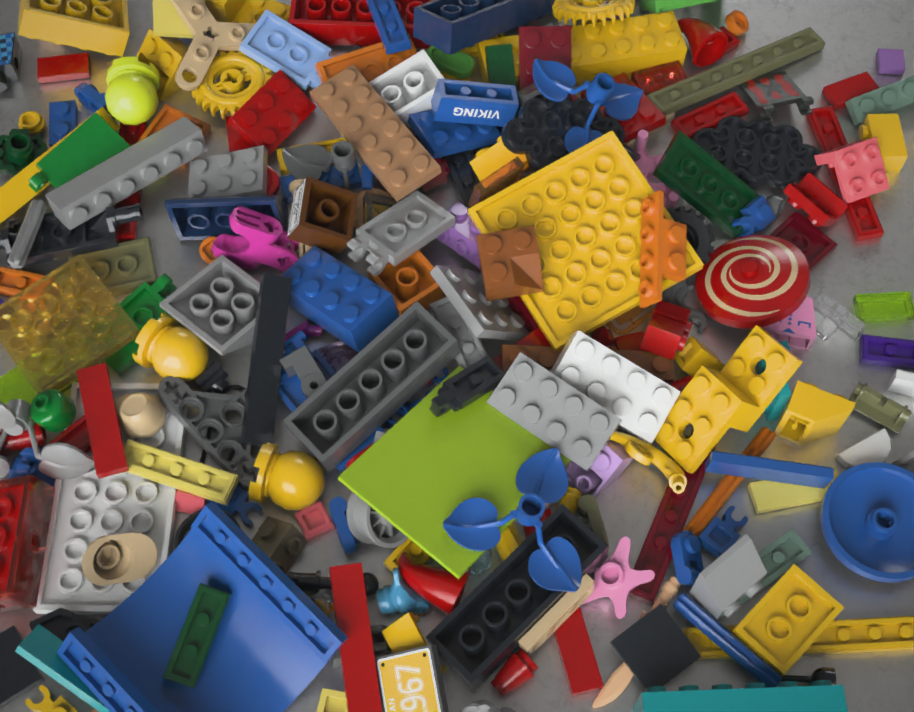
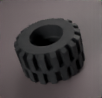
M679 206L676 209L674 207L667 208L666 210L675 222L687 225L686 236L690 245L703 264H707L710 260L709 254L714 251V246H711V242L715 241L714 235L709 234V230L712 229L710 223L705 225L703 221L706 218L702 214L699 216L695 215L696 210L692 208L688 211L685 210L684 206Z

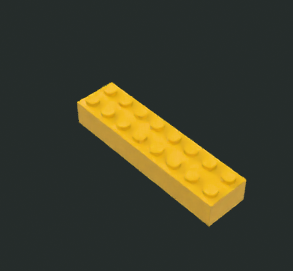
M674 11L624 18L623 21L616 19L615 24L609 20L606 21L605 26H603L602 22H596L595 27H593L592 23L585 24L584 28L582 25L571 26V70L576 78L575 86L583 85L585 81L592 82L599 73H606L614 77L624 72L628 77L683 68L687 46ZM512 35L479 42L477 63L483 83H489L485 47L512 44L517 91H519V36Z

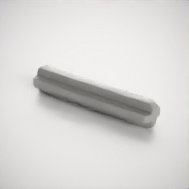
M41 199L31 201L7 262L14 269L24 267L46 212L47 205Z

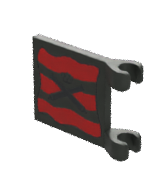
M785 71L758 76L738 85L758 111L763 124L773 122L774 119L771 113H774V107L796 103L801 115L812 114L809 105L814 104V99L811 96H806Z

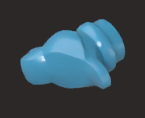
M398 567L393 568V582L391 586L384 585L382 589L376 590V598L382 614L390 613L392 615L399 611L404 615L412 612L425 616L430 608V602L416 593L401 577Z

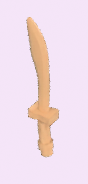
M671 576L668 582L664 583L661 588L662 591L651 610L659 604H662L666 609L672 597L674 598L679 591L678 588L681 584L677 581V578ZM643 610L639 619L645 616L648 612ZM624 662L611 674L594 700L593 708H599L614 701L625 690L633 674Z

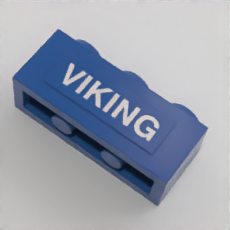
M438 78L431 105L434 121L504 127L511 119H514L519 107V101L514 85Z

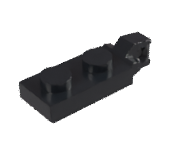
M485 356L444 381L443 386L437 392L438 396L431 400L430 411L438 418L450 409L454 412L462 410L495 389L506 373L489 356Z

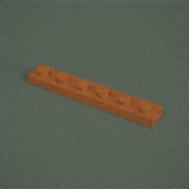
M502 344L501 369L506 373L521 352L550 371L563 348L555 352L553 347ZM612 350L666 383L674 381L673 360L648 351Z

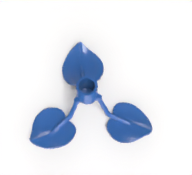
M538 58L533 62V79L537 89L543 96L552 101L562 102L566 99L568 93L574 95L586 89L587 100L594 104L584 129L573 127L566 133L564 143L569 154L603 136L600 131L590 130V125L599 106L605 107L610 117L620 121L631 119L638 109L639 101L644 91L640 88L615 83L610 75L599 73L592 82L585 81L583 85L573 89L576 84V78L572 70L566 65Z
M558 448L541 451L530 457L520 466L516 474V487L518 491L525 495L520 499L516 510L510 511V514L504 518L497 520V509L488 500L471 498L460 503L450 516L443 521V528L449 537L458 545L473 551H486L496 546L501 537L497 526H502L513 518H516L523 526H534L540 549L534 551L528 560V571L533 581L547 590L578 591L582 580V568L576 549L569 541L562 537H554L545 545L542 534L543 524L540 521L545 511V503H554L560 500L568 488V476Z

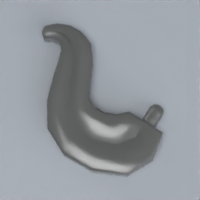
M683 280L664 290L662 300L691 310L688 321L699 326L698 332L702 333L707 325L705 314L686 306L684 303L688 290H694L695 286L687 284V280Z

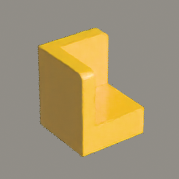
M692 335L686 341L683 351H677L674 356L681 369L694 377L702 365L720 371L725 366L712 350Z

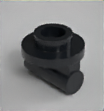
M214 360L194 381L205 392L211 393L213 391L214 393H219L229 384L225 380L229 374Z

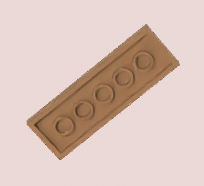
M353 64L309 92L314 102L345 140L352 144L353 149L358 151V155L396 202L442 173L439 164Z

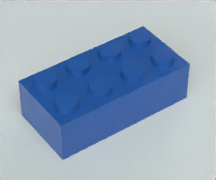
M316 246L312 247L281 275L292 278L289 306L357 352L364 349L399 317L391 293Z

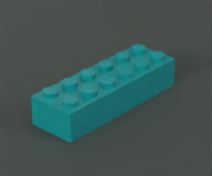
M830 680L811 682V686H798V682L795 681L781 682L778 684V687H765V683H749L745 685V688L732 689L731 684H717L712 686V690H699L697 685H685L679 687V691H666V688L663 686L646 688V692L640 694L633 706V712H848L843 685H832Z

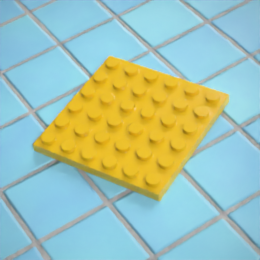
M613 131L604 134L468 209V215L480 234L534 226L544 291L520 297L555 352L565 346L572 333L579 330L587 335L639 305L640 207L642 199L653 194L654 191ZM664 207L663 218L674 221ZM686 239L687 278L703 269L704 264ZM662 278V291L678 282Z

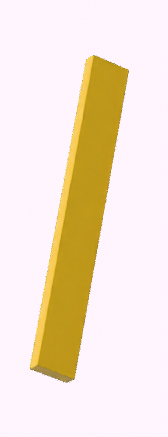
M914 616L833 620L802 656L914 650ZM723 625V626L726 627V628L732 633L733 629H734L737 625ZM697 627L683 628L682 632L701 655L696 661L733 659Z

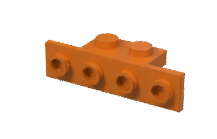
M661 190L642 199L640 207L641 256L639 260L640 285L638 292L640 295L639 307L642 308L662 301V278L676 282L686 279L687 225L663 218L664 191Z

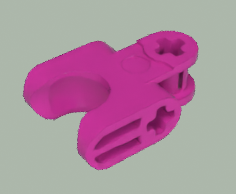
M236 207L229 216L231 229L241 236H232L226 233L220 234L211 246L216 258L223 255L235 265L250 270H256L261 264H265L278 270L286 271L299 260V256L296 253L299 249V243L287 239L288 232L283 231L282 225L277 219L245 207Z

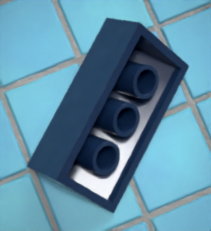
M284 194L173 198L165 200L164 203L178 240H204L208 237H218L220 234L225 233L232 236H241L231 229L229 216L236 207H245L271 216L281 223L283 231H287L289 210Z

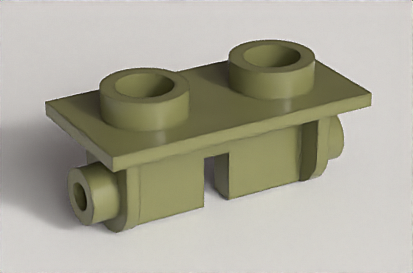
M858 382L848 399L856 403L854 410L899 434L904 423L907 422L912 414L911 410L907 409V405L902 406L883 396L881 393L868 387L867 383L862 384Z

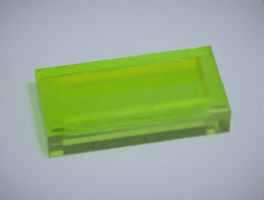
M910 291L855 294L853 297L858 323L914 320V305Z

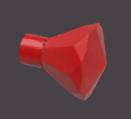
M602 325L592 332L591 338L602 345L616 344L609 328Z

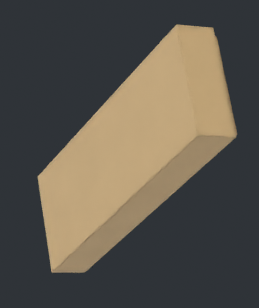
M585 574L582 577L578 591L567 592L518 641L520 649L528 656H531L595 592L594 580Z

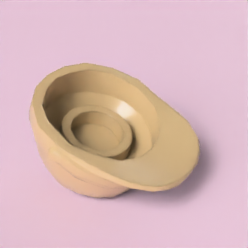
M134 392L121 396L115 402L120 428L131 438L151 437L164 426L166 409L156 395Z

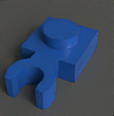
M764 195L754 198L740 210L744 217L735 219L732 222V226L742 225L743 232L739 237L749 236L762 231L776 217Z
M238 485L227 506L214 502L222 511L229 513L234 518L238 514L242 523L248 528L254 526L253 522L247 518L249 513L256 512L260 516L264 514L259 504L254 502L247 503L249 501L248 492Z
M730 506L725 511L722 520L716 516L698 537L701 546L716 558L736 543L741 536L736 531H740L748 521L747 516H744L741 521H735L732 518L731 514L735 510L734 506Z

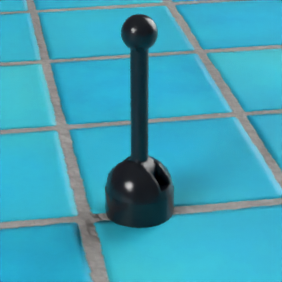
M831 667L817 668L811 676L784 675L782 677V681L804 683L830 680L832 685H836V672Z

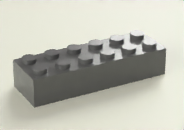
M416 301L287 416L283 422L296 439L330 472L460 354L458 341Z

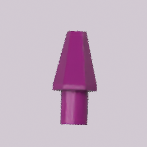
M305 321L286 333L284 342L300 330L307 337L306 341H308V336H322L323 328L319 325H309L308 321Z

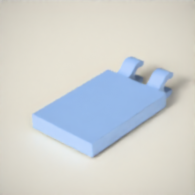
M267 9L239 48V51L275 73L281 69L295 85L305 91L309 86L315 89L322 84L315 69V64L333 58L330 56L331 48Z

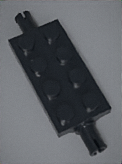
M116 203L111 207H106V210L71 230L53 212L44 214L24 266L119 247L120 224L144 220L141 204L136 203L119 208ZM24 218L9 221L8 228L1 229L0 250L4 249L6 251V263L9 267L10 264L7 260Z

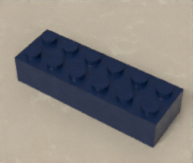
M432 0L414 7L413 37L423 41L426 45L442 50L445 54H455L466 47H472L476 43L492 39L493 36L509 32L515 27L524 26L535 19H541L543 16L553 12L552 5L554 0Z

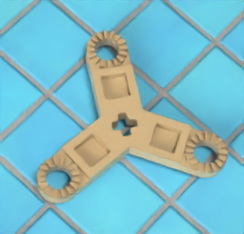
M168 0L175 7L177 14L194 36L175 74V80L179 85L178 87L183 88V90L194 91L200 86L217 50L239 51L241 43L255 24L217 22L202 0ZM207 31H211V35L216 36L213 41H210L208 36H204ZM185 71L192 72L195 75L194 77H196V81L192 83L185 81L182 73Z

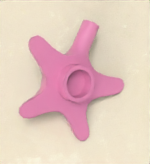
M622 537L613 555L594 571L595 592L583 603L586 604L598 598L609 597L613 602L615 615L620 619L626 616L627 599L630 591L641 584L652 581L655 577V573L652 570L636 571L631 569L629 565L631 542L628 537Z

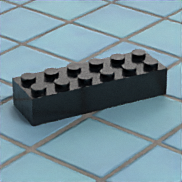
M563 504L542 523L545 545L554 537H562L574 546L580 558L582 577L585 574L590 576L608 558L609 546ZM536 530L426 636L429 645H437L438 655L474 692L519 647L518 641L567 593L542 588L533 581L529 574V557L534 551L540 549L537 543Z

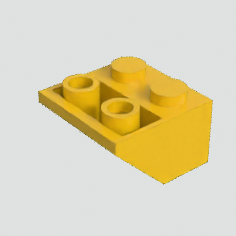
M149 29L136 57H138V62L150 65L151 62L159 70L160 86L157 96L160 101H165L182 89L176 83L175 74L189 47L177 37L153 36V29ZM183 72V79L191 82L192 72Z
M798 380L791 392L790 399L779 417L774 430L775 436L802 446L836 434L854 409L856 403L847 400L843 395L832 394L819 389L812 383H804Z

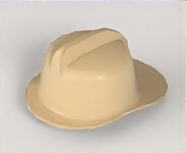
M129 532L100 536L93 540L85 553H83V573L89 582L98 586L142 579L151 572L156 564L157 548L152 539L142 533Z

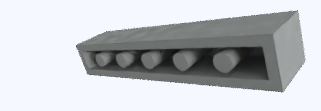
M184 116L45 194L54 215L69 230L77 227L106 210V207L115 205L208 151L202 131Z

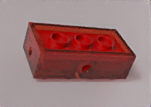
M33 475L0 480V612L33 608L37 605L55 487Z

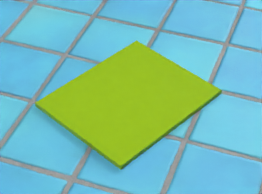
M458 366L338 476V480L458 579L485 551H473L458 545L444 530L443 521L450 516L460 503L471 498H483L491 502L497 509V520L510 514V511L516 510L520 499L525 495L518 491L515 480L518 469L533 455L552 448L488 404L487 401L493 391L485 394L462 410L454 412L450 409L447 413L437 418L430 411L431 400L438 396L437 392L443 386L444 381L464 370L461 366ZM560 453L562 463L566 467L571 460ZM513 518L512 520H510L502 526H497L499 528L500 535L516 520V518Z

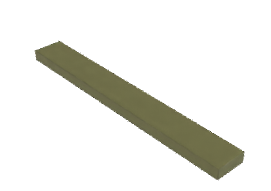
M809 27L646 96L666 116L822 50L825 42Z

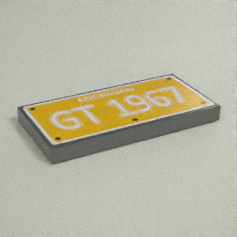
M436 644L375 658L383 712H449Z

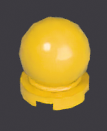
M164 312L161 313V318L158 320L151 318L144 325L135 340L139 344L138 351L132 354L136 363L148 369L154 367L155 371L162 378L167 376L179 377L184 382L193 381L206 369L209 361L207 344L186 327L179 326L178 321L174 317Z
M267 443L262 445L254 467L260 468L256 482L250 481L249 500L264 503L267 497H270L276 505L287 510H302L314 505L322 495L325 486L323 468L317 459L303 451L290 450L280 454V448L277 444Z

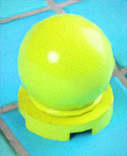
M135 56L115 59L113 65L107 69L106 74L108 88L105 93L107 110L122 124L138 126L150 120L158 106L159 70L151 62L150 65L138 62V57Z

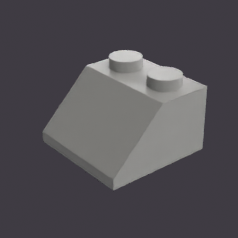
M747 534L739 539L699 574L689 592L716 620L723 615L727 618L731 617L742 606L739 601L747 595L751 599L764 587L761 581L767 574V571L752 539Z

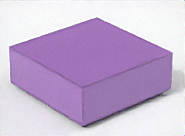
M878 48L876 52L878 74L903 75L905 72L904 51Z

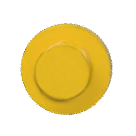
M27 111L20 116L18 126L19 129L29 130L32 136L41 133L46 123L42 115L35 111Z

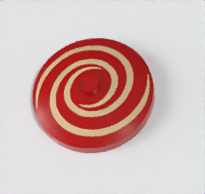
M749 235L720 245L713 253L709 254V262L704 264L703 269L697 272L695 279L696 293L703 310L712 319L721 324L742 329H751L756 325L765 327L791 315L805 300L811 282L809 265L801 250L785 239L770 235Z

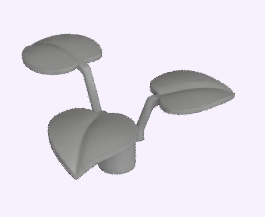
M21 399L10 400L7 405L0 401V432L2 431L0 451L8 434L18 436L28 429L36 459L41 460L39 470L43 474L55 479H73L85 474L94 466L93 457L77 447L66 443L48 444L40 452L34 431L35 422L29 420L30 404ZM0 455V479H2L10 470V462L6 457Z

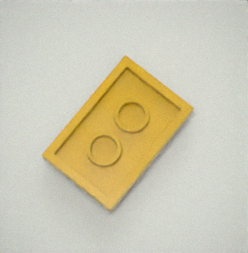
M793 564L733 629L732 633L783 677L844 607L798 566Z

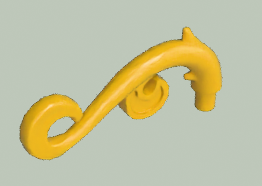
M618 431L614 432L610 440L625 446L626 452L632 458L644 465L653 463L666 476L670 487L675 493L680 494L685 490L687 478L682 468L674 460L639 438Z

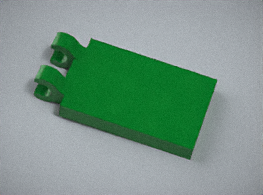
M95 112L36 164L40 172L28 180L30 182L28 186L37 193L49 182L56 189L131 146Z
M165 273L151 286L146 282L142 283L81 337L120 377L136 364L132 354L138 351L139 344L135 340L144 325L151 318L155 320L161 318V313L163 312L168 314L160 307L159 303L167 298V295L172 294L177 287L172 283L173 280Z

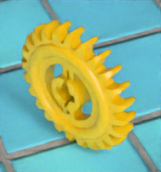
M555 0L552 5L554 18L558 19L559 22L564 17L565 25L572 18L574 27L579 19L582 20L583 28L585 24L590 23L595 27L596 22H602L603 26H605L606 18H611L613 24H615L616 15L619 16L620 21H623L624 14L629 18L630 14L634 12L635 0Z
M220 51L219 56L215 54L200 86L191 91L192 97L196 100L197 106L202 104L204 112H207L210 107L213 117L220 110L221 117L224 120L228 111L233 116L274 76V72L241 51H238V53H235V51H229V53ZM193 74L191 83L196 81V77ZM221 74L220 82L214 84L217 77ZM251 80L248 88H246L245 82Z

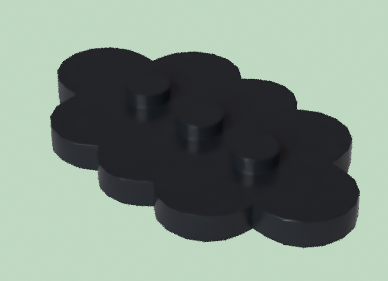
M539 98L529 99L521 106L519 117L511 119L501 131L502 142L512 153L525 155L529 166L537 172L569 154L564 143L565 135L573 127L584 129L594 104L590 103L587 98H579L573 103L567 98L562 102L550 100L548 103ZM598 108L590 125V130L600 131L603 135L613 131L621 144H623L625 140L623 127L613 118L602 117Z
M728 116L719 121L717 129L704 128L696 132L693 137L695 143L745 184L752 187H759L767 183L773 188L784 190L789 183L796 184L799 176L805 177L807 173L816 175L822 165H816L814 155L821 153L820 150L814 146L803 144V138L799 130L789 125L774 127L771 123L763 124L761 119H754L747 123L740 117Z

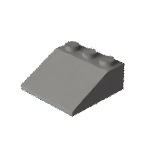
M221 255L161 301L159 305L223 356L253 343L260 283L225 256Z

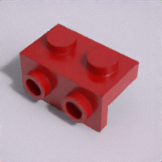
M807 173L799 184L789 183L783 191L789 197L787 199L788 203L798 210L802 208L809 214L806 218L817 227H832L849 208L845 201L812 173Z

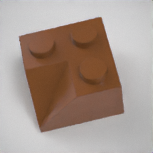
M534 226L476 235L477 252L486 301L544 291Z

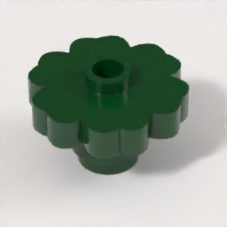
M12 129L9 132V136L0 135V173L2 175L11 174V177H14L47 151L48 146L40 135L31 136L27 129Z

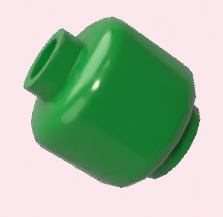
M57 389L43 390L35 396L30 405L32 420L50 432L63 431L73 423L76 415L74 402Z

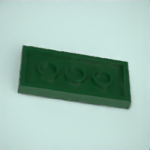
M682 131L674 135L653 172L656 178L732 239L738 238L743 231L742 225L733 227L732 222L737 218L744 217L740 210L754 198L760 196Z

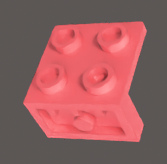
M877 137L855 141L814 155L817 166L828 164L829 168L835 167L842 198L846 203H851L889 189Z

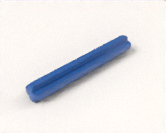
M686 593L681 594L675 600L673 607L760 683H765V687H777L782 681L781 674Z

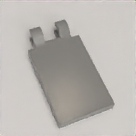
M416 190L356 230V238L351 239L347 243V246L353 250L348 253V257L358 262L369 251L370 254L366 257V261L372 265L367 268V271L373 276H378L388 262L396 266L455 225V216Z

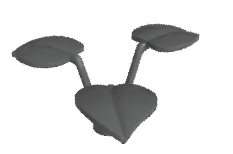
M347 141L336 142L332 146L330 153L324 147L314 144L283 148L286 168L296 180L305 179L307 176L320 180L323 171L328 172L332 164H334V167L343 173L344 186L349 191L348 172L355 166V160L362 166L366 165L358 155V151L353 150L352 144ZM355 226L353 227L352 239L356 238Z

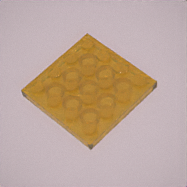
M81 254L0 305V342L37 394L50 388L60 390L78 378L76 370L99 364L135 340L140 333L137 326Z

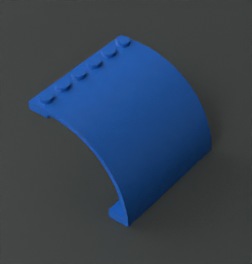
M212 501L201 510L190 526L191 530L178 547L134 593L84 632L80 627L70 631L56 652L110 712H285L323 670L348 637ZM203 583L228 592L231 596L196 686L191 688L166 679L163 675L199 584Z

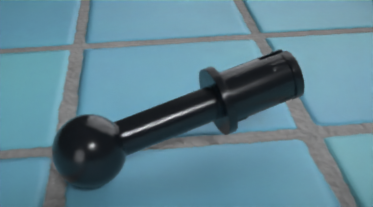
M317 570L316 573L288 572V577L303 592H315L316 595L320 592V589L332 590L330 577H321V570ZM364 572L366 598L376 594V590L379 588V581L374 574Z

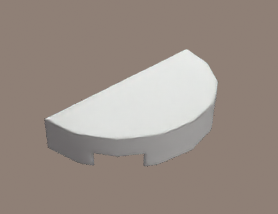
M884 428L839 453L835 459L846 468L869 462L884 463L891 450L890 437Z

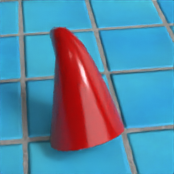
M681 18L677 21L681 33H684L688 40L692 61L696 67H709L722 58L728 46V36L723 31L697 18Z
M406 551L400 555L397 564L400 575L406 583L422 598L449 615L460 604L471 573V567L458 579L444 567L416 564L409 559Z

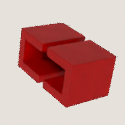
M663 300L659 301L648 323L640 349L673 360L677 350L683 351L693 324V322L688 321L691 310Z

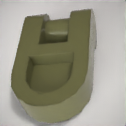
M589 494L581 496L577 509L579 518L585 520L588 528L609 546L607 533L595 497Z

